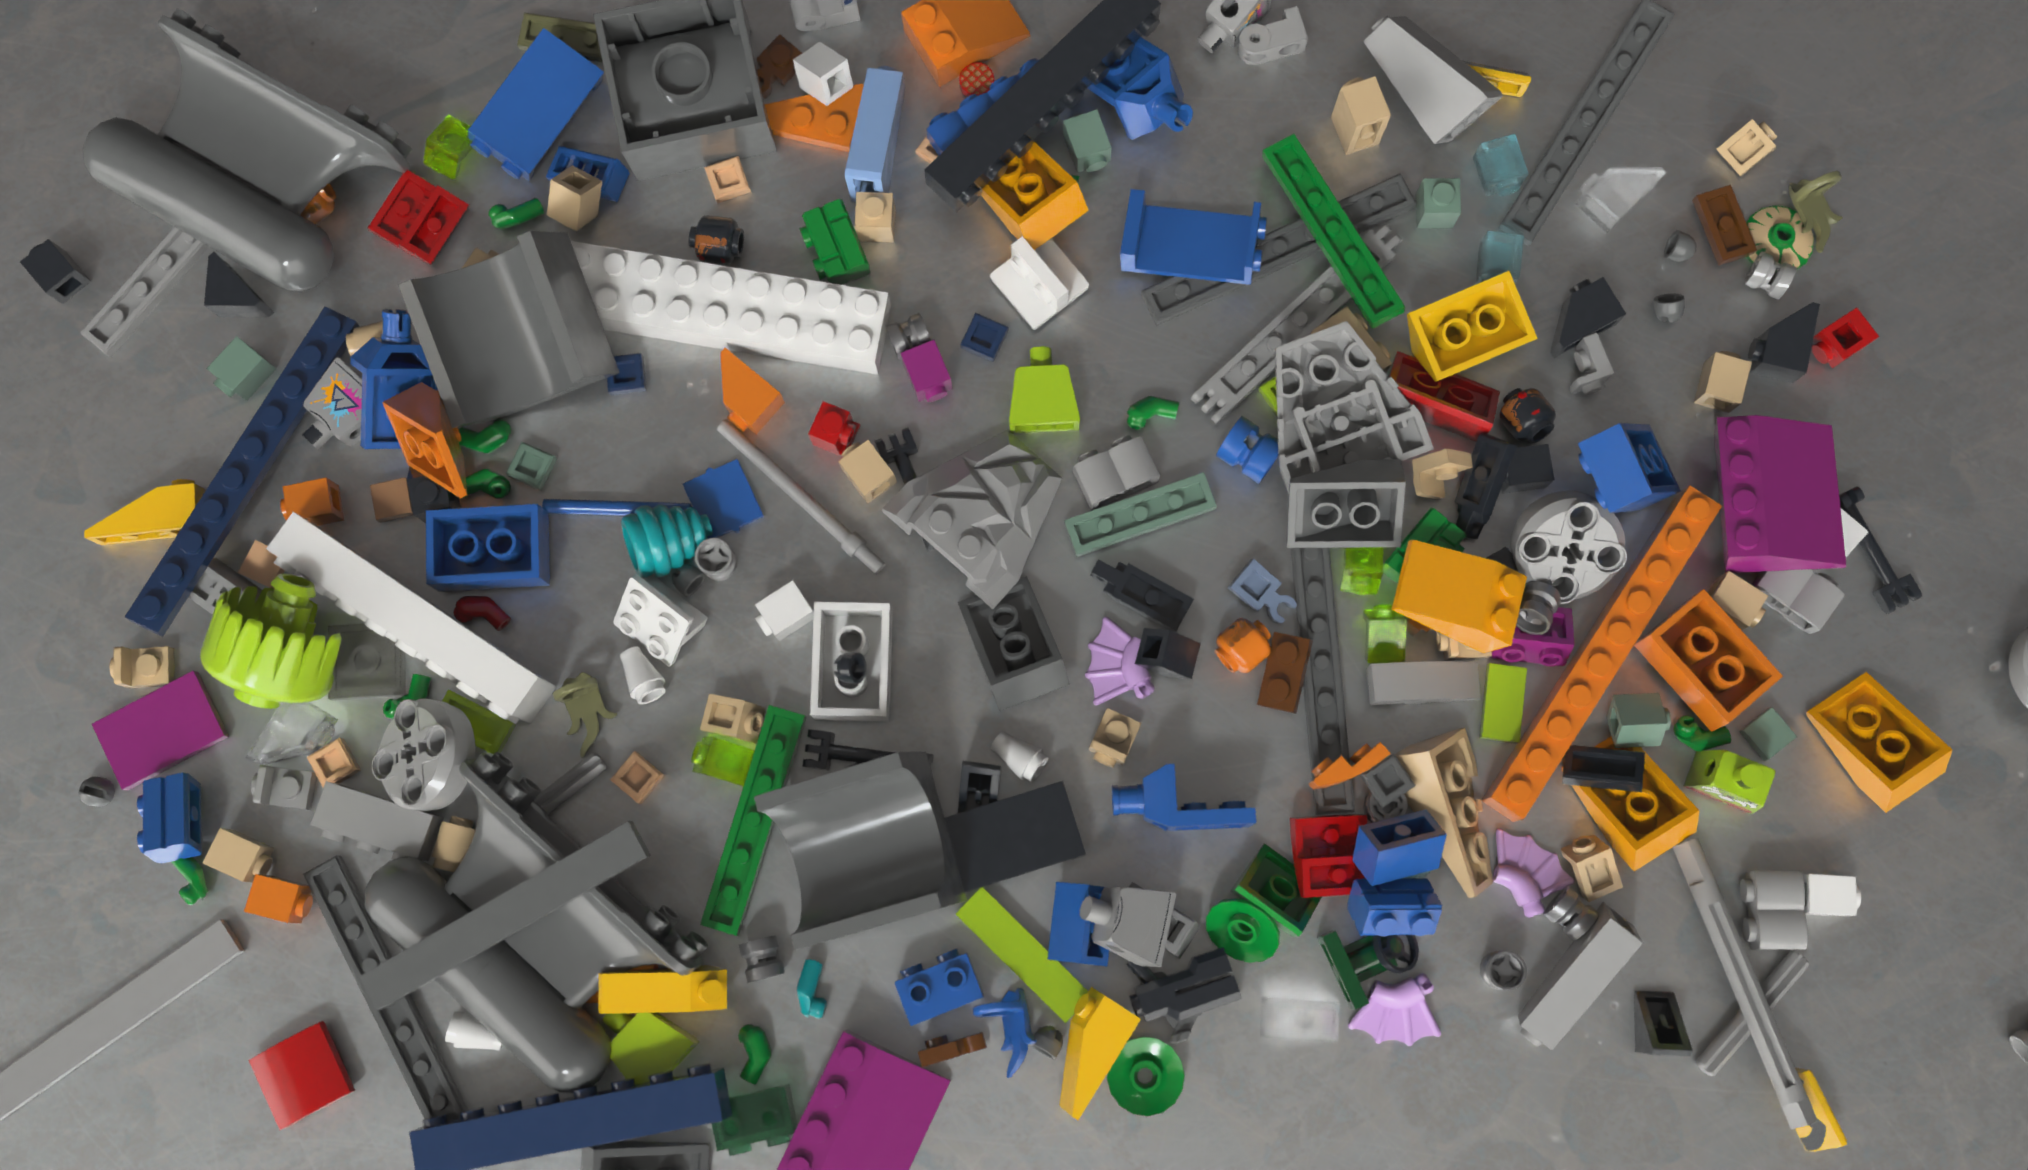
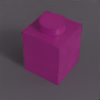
M935 340L900 353L918 402L927 400V402L940 400L948 394L947 391L952 389L951 378Z

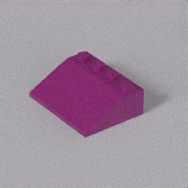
M1760 415L1717 417L1714 444L1719 504L1722 505L1720 518L1725 573L1728 571L1738 573L1846 568L1832 425Z
M848 1029L843 1031L777 1170H909L951 1080Z

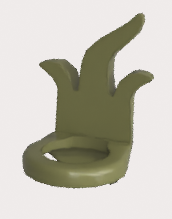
M1839 171L1824 174L1813 181L1802 179L1797 184L1790 183L1788 187L1793 205L1803 223L1802 233H1807L1812 229L1815 231L1817 236L1815 248L1819 253L1823 252L1830 236L1831 229L1829 224L1837 223L1843 218L1831 211L1823 195L1841 180L1842 176Z
M581 672L576 678H566L562 687L552 694L555 701L565 704L572 720V725L567 735L578 733L581 728L582 718L587 729V736L580 749V756L584 758L587 751L596 741L600 727L597 712L607 719H613L618 714L609 712L605 708L597 679Z

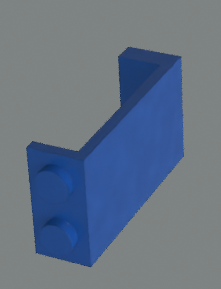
M543 28L468 129V138L472 141L471 147L486 158L493 155L503 163L501 168L515 179L519 180L522 176L530 181L533 177V170L592 90L595 92L603 81L604 71Z
M1131 189L1120 251L1121 271L1251 285L1253 271L1260 272L1263 250L1256 249L1257 240L1265 239L1267 217H1260L1261 202H1254L1252 216L1150 206L1146 205L1145 190Z

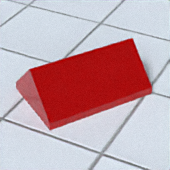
M1397 351L1388 372V377H1392L1399 385L1397 388L1411 405L1414 404L1419 410L1424 422L1477 442L1481 432L1489 433L1494 424L1500 394L1499 390L1458 374H1453L1435 382L1415 357Z

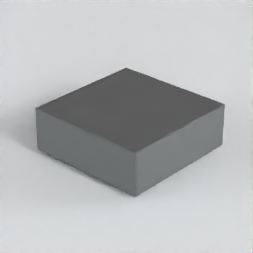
M1394 754L1360 775L1381 808L1416 786Z

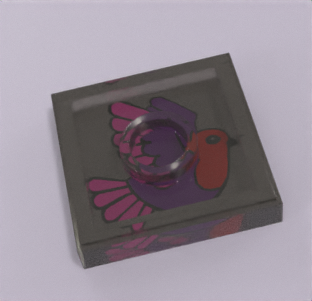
M364 623L328 626V639L337 633H340L342 638L333 670V685L328 693L329 700L406 695L405 652L395 646L396 642L379 635L364 625Z

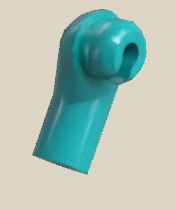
M807 959L804 962L796 992L801 1013L807 1018L813 1016L821 1019L825 1014L827 1001L822 997H816V987L823 964L811 959Z

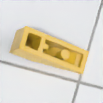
M173 480L171 485L154 488L84 530V538L100 545L175 538L206 489L195 484L194 480Z
M702 965L698 970L686 976H682L670 968L599 973L598 1013L696 1012L727 1009V969Z
M1093 987L1077 1001L1074 1009L1075 1014L1070 1022L1059 1106L1076 1120H1079L1141 1020Z

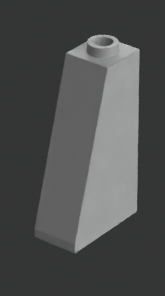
M1386 16L1380 19L1371 28L1373 32L1363 41L1434 145L1451 142L1503 97L1498 88L1406 16Z
M1604 902L1597 909L1599 916L1584 935L1572 942L1518 1015L1520 1026L1523 1027L1521 1033L1537 1047H1540L1543 1043L1550 1050H1553L1643 944L1636 928Z

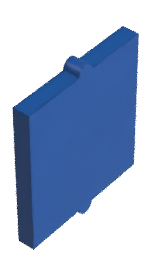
M738 459L716 469L707 468L705 474L683 483L692 507L700 515L706 514L709 518L713 534L707 536V539L719 538L732 531L738 533L741 527L764 517Z

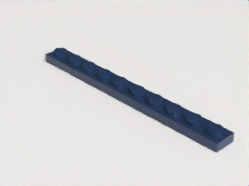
M326 306L323 308L125 615L126 619L161 637L165 635L307 411L303 406L305 399L337 357L341 358L347 349L346 334L352 333L354 328L360 327L357 321Z

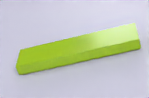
M981 887L959 909L956 915L1066 1023L1075 1014L1074 1009L1077 1001L1082 995L1088 993V990L1058 961L1048 960V951Z

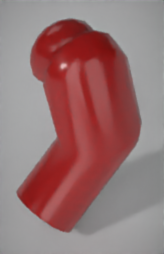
M464 596L456 602V607L453 610L454 617L460 622L466 623L471 621L473 617H484L497 631L504 629L511 621V617L488 596Z

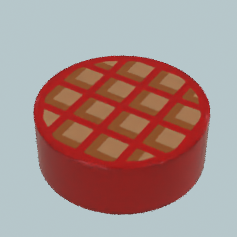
M974 62L965 66L959 75L960 90L966 98L973 94L979 96L987 93L990 90L991 84L995 81L991 68L980 62Z

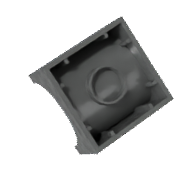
M657 0L593 14L621 153L638 181L707 167L739 156V159L777 152L750 39L751 28L742 0Z
M528 231L517 236L518 245L490 259L444 274L410 279L398 284L452 428L493 422L620 373L568 233Z
M926 752L893 753L754 796L757 811L768 815L780 829L796 867L801 892V918L797 930L791 934L794 950L967 901Z

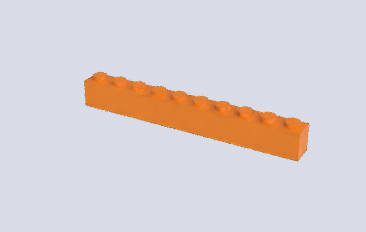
M1690 485L1674 497L1524 732L1520 743H1517L1482 798V802L1512 822L1523 820L1721 509V504Z

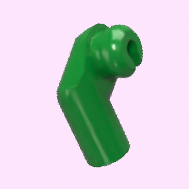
M533 198L510 209H507L503 204H496L490 208L488 215L494 227L505 230L543 215L544 210L538 198Z
M1147 396L1130 405L1127 410L1129 415L1127 425L1132 429L1141 430L1145 427L1146 420L1154 415L1176 420L1179 402Z
M499 419L480 432L461 427L459 432L462 440L459 442V445L481 453H491L508 441L512 431L511 426L508 422Z
M482 469L466 477L467 495L463 498L482 491L495 499H501L508 495L511 485L504 475L490 469Z
M413 674L408 694L398 699H389L385 702L383 706L385 717L393 719L396 708L403 700L427 699L432 678Z
M1691 716L1680 717L1673 728L1676 738L1697 752L1731 743V735L1726 726L1712 732L1710 730L1705 731L1696 722L1693 723L1694 718Z
M194 857L178 858V860L172 861L171 863L188 882V885L179 890L181 898L187 905H194L200 898L203 900L207 895L208 888L203 868Z
M746 1024L739 1030L738 1039L739 1042L743 1043L749 1058L739 1077L756 1085L771 1058L772 1049L762 1028Z

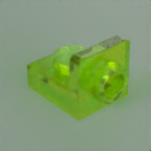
M448 115L427 137L423 163L434 171L454 180L459 175L461 161L473 149L470 145L472 141L468 138V129L471 126Z
M1383 547L1344 548L1343 575L1340 590L1357 595H1376L1383 576Z
M1378 604L1373 609L1363 610V619L1366 622L1365 660L1367 663L1405 662L1407 619L1404 615L1391 610L1392 605Z
M704 736L702 742H697L692 752L691 763L694 764L692 772L738 786H744L755 750L716 737Z

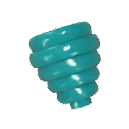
M662 504L654 508L643 505L638 507L634 514H627L621 520L623 537L629 557L636 573L641 578H648L651 575L660 578L668 575L671 569L681 567L684 564V559L694 557L699 544L706 540L707 536L713 534L708 516L706 514L700 515L693 507L683 510L680 506H673L668 509L667 506Z

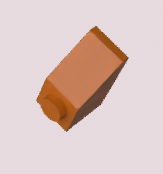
M724 348L720 352L723 403L730 413L727 418L742 432L748 428L757 435L785 401L778 390L727 348Z

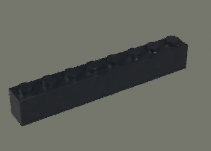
M1103 0L924 169L926 184L956 213L964 205L969 207L974 204L982 193L981 189L990 180L992 182L999 180L1006 172L1007 164L1016 156L1018 158L1024 156L1032 147L1034 138L1041 132H1049L1058 122L1059 115L1067 107L1069 109L1074 108L1083 98L1084 91L1092 83L1095 85L1099 84L1107 76L1110 70L1109 67L1117 59L1120 61L1124 60L1135 47L1134 43L1142 35L1148 37L1154 32L1160 23L1161 3L1158 0Z

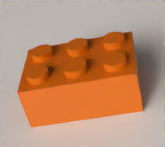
M1705 589L1685 601L1634 645L1711 732L1729 724L1783 677Z

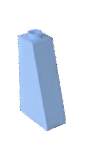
M880 66L877 69L867 68L845 169V179L850 199L854 203H856V192L889 193L905 93L903 72H899L889 66Z

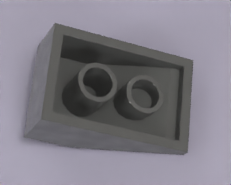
M1401 459L1359 460L1289 479L1287 548L1401 547L1406 487Z
M1027 576L1019 579L1018 583L994 609L977 595L958 602L999 711L1070 685L1062 656Z
M617 1141L582 1148L581 1170H708L709 1144Z

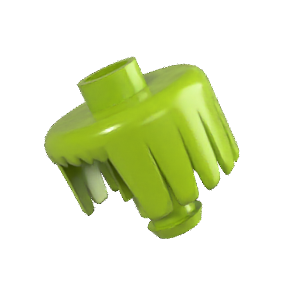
M281 573L271 582L274 589L265 587L261 591L256 603L257 587H246L241 597V587L239 586L230 589L229 592L222 593L216 602L200 653L202 665L209 674L221 683L235 689L234 696L237 699L259 708H278L281 702H312L323 698L329 693L333 685V670L342 638L340 633L330 636L325 645L326 639L324 635L313 636L316 627L314 621L318 605L309 600V598L316 597L315 586L310 580L293 574Z

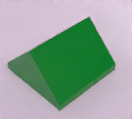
M1265 843L1230 890L1238 898L1250 901L1263 909L1275 920L1279 928L1292 937H1299L1322 898L1301 897L1294 864Z

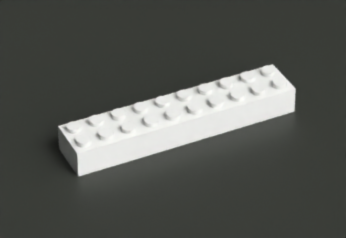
M571 241L604 330L718 349L727 348L730 351L879 374L887 332L885 326L888 325L891 312L888 292Z

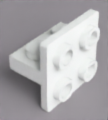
M1022 236L1011 244V258L990 274L994 284L1034 330L1089 289V282L1052 239L1034 250Z
M635 574L628 581L613 623L625 635L630 636L648 650L653 657L670 667L675 663L682 645L705 626L708 617L654 575L642 579L639 575Z

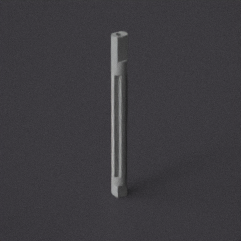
M1692 839L1674 846L1673 850L1791 1130L1817 1122L1818 1119L1699 839Z

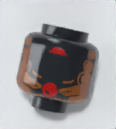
M707 215L701 217L697 226H691L689 247L695 248V254L701 262L728 265L736 257H741L744 246V230L738 227L734 219Z
M1517 388L1504 397V405L1501 408L1499 417L1517 441L1537 443L1552 432L1555 427L1553 422L1556 418V412L1538 389L1529 388L1522 390Z

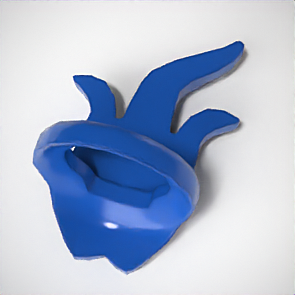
M1017 988L1016 991H1008L1001 1002L973 1007V1015L976 1017H1002L1005 1041L1001 1051L1013 1050L1012 1058L1007 1068V1078H1011L1024 1062L1028 1051V1044L1036 1043V1039L1031 1031L1027 1001L1022 988Z

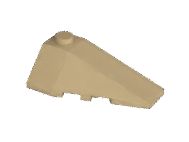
M1459 728L1409 745L1396 753L1395 756L1416 785L1404 793L1407 803L1413 812L1427 809L1445 831L1447 836L1442 857L1467 896L1472 898L1478 896L1493 884L1487 837L1479 832L1478 812H1483L1482 800L1474 798L1472 777L1478 776L1477 764L1466 729Z

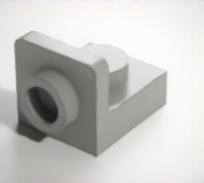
M1598 333L1583 337L1575 347V363L1581 372H1585L1586 375L1577 378L1570 385L1569 390L1571 394L1583 391L1584 395H1590L1606 387L1605 382L1614 374Z
M260 765L258 773L254 775L251 783V793L254 795L253 802L271 806L311 810L317 776L315 772Z

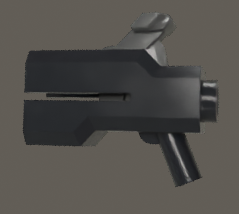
M1224 947L1191 957L1187 969L1170 975H1166L1164 972L1154 973L1148 966H1139L1130 961L1126 964L1143 983L1134 987L1135 994L1129 995L1135 1015L1137 1017L1143 1016L1146 1022L1165 1016L1170 1026L1174 1028V1032L1170 1037V1042L1173 1044L1188 1040L1196 1018L1202 1015L1203 1012L1242 999L1234 975H1229L1197 987L1194 986V984L1232 972Z

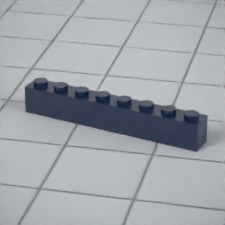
M706 1063L688 1067L687 1075L673 1077L672 1070L649 1075L650 1082L636 1085L634 1078H628L612 1082L610 1090L600 1092L597 1091V1085L573 1090L574 1097L560 1099L559 1093H551L536 1097V1104L523 1107L521 1100H515L497 1105V1112L487 1114L484 1112V1107L462 1111L460 1112L461 1119L447 1121L446 1114L429 1117L422 1120V1127L409 1132L415 1170H471L721 1122L732 1116L724 1068L712 1070L711 1064Z

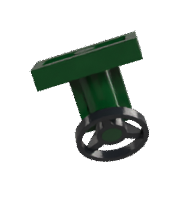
M1329 931L1317 937L1350 1009L1356 1010L1369 1004L1360 984L1361 982L1387 970L1393 973H1404L1416 965L1419 957V948L1415 935H1405L1410 945L1411 956L1404 951V943L1397 935H1368L1344 947L1336 931ZM1395 959L1407 963V966L1404 968L1397 967L1398 964Z

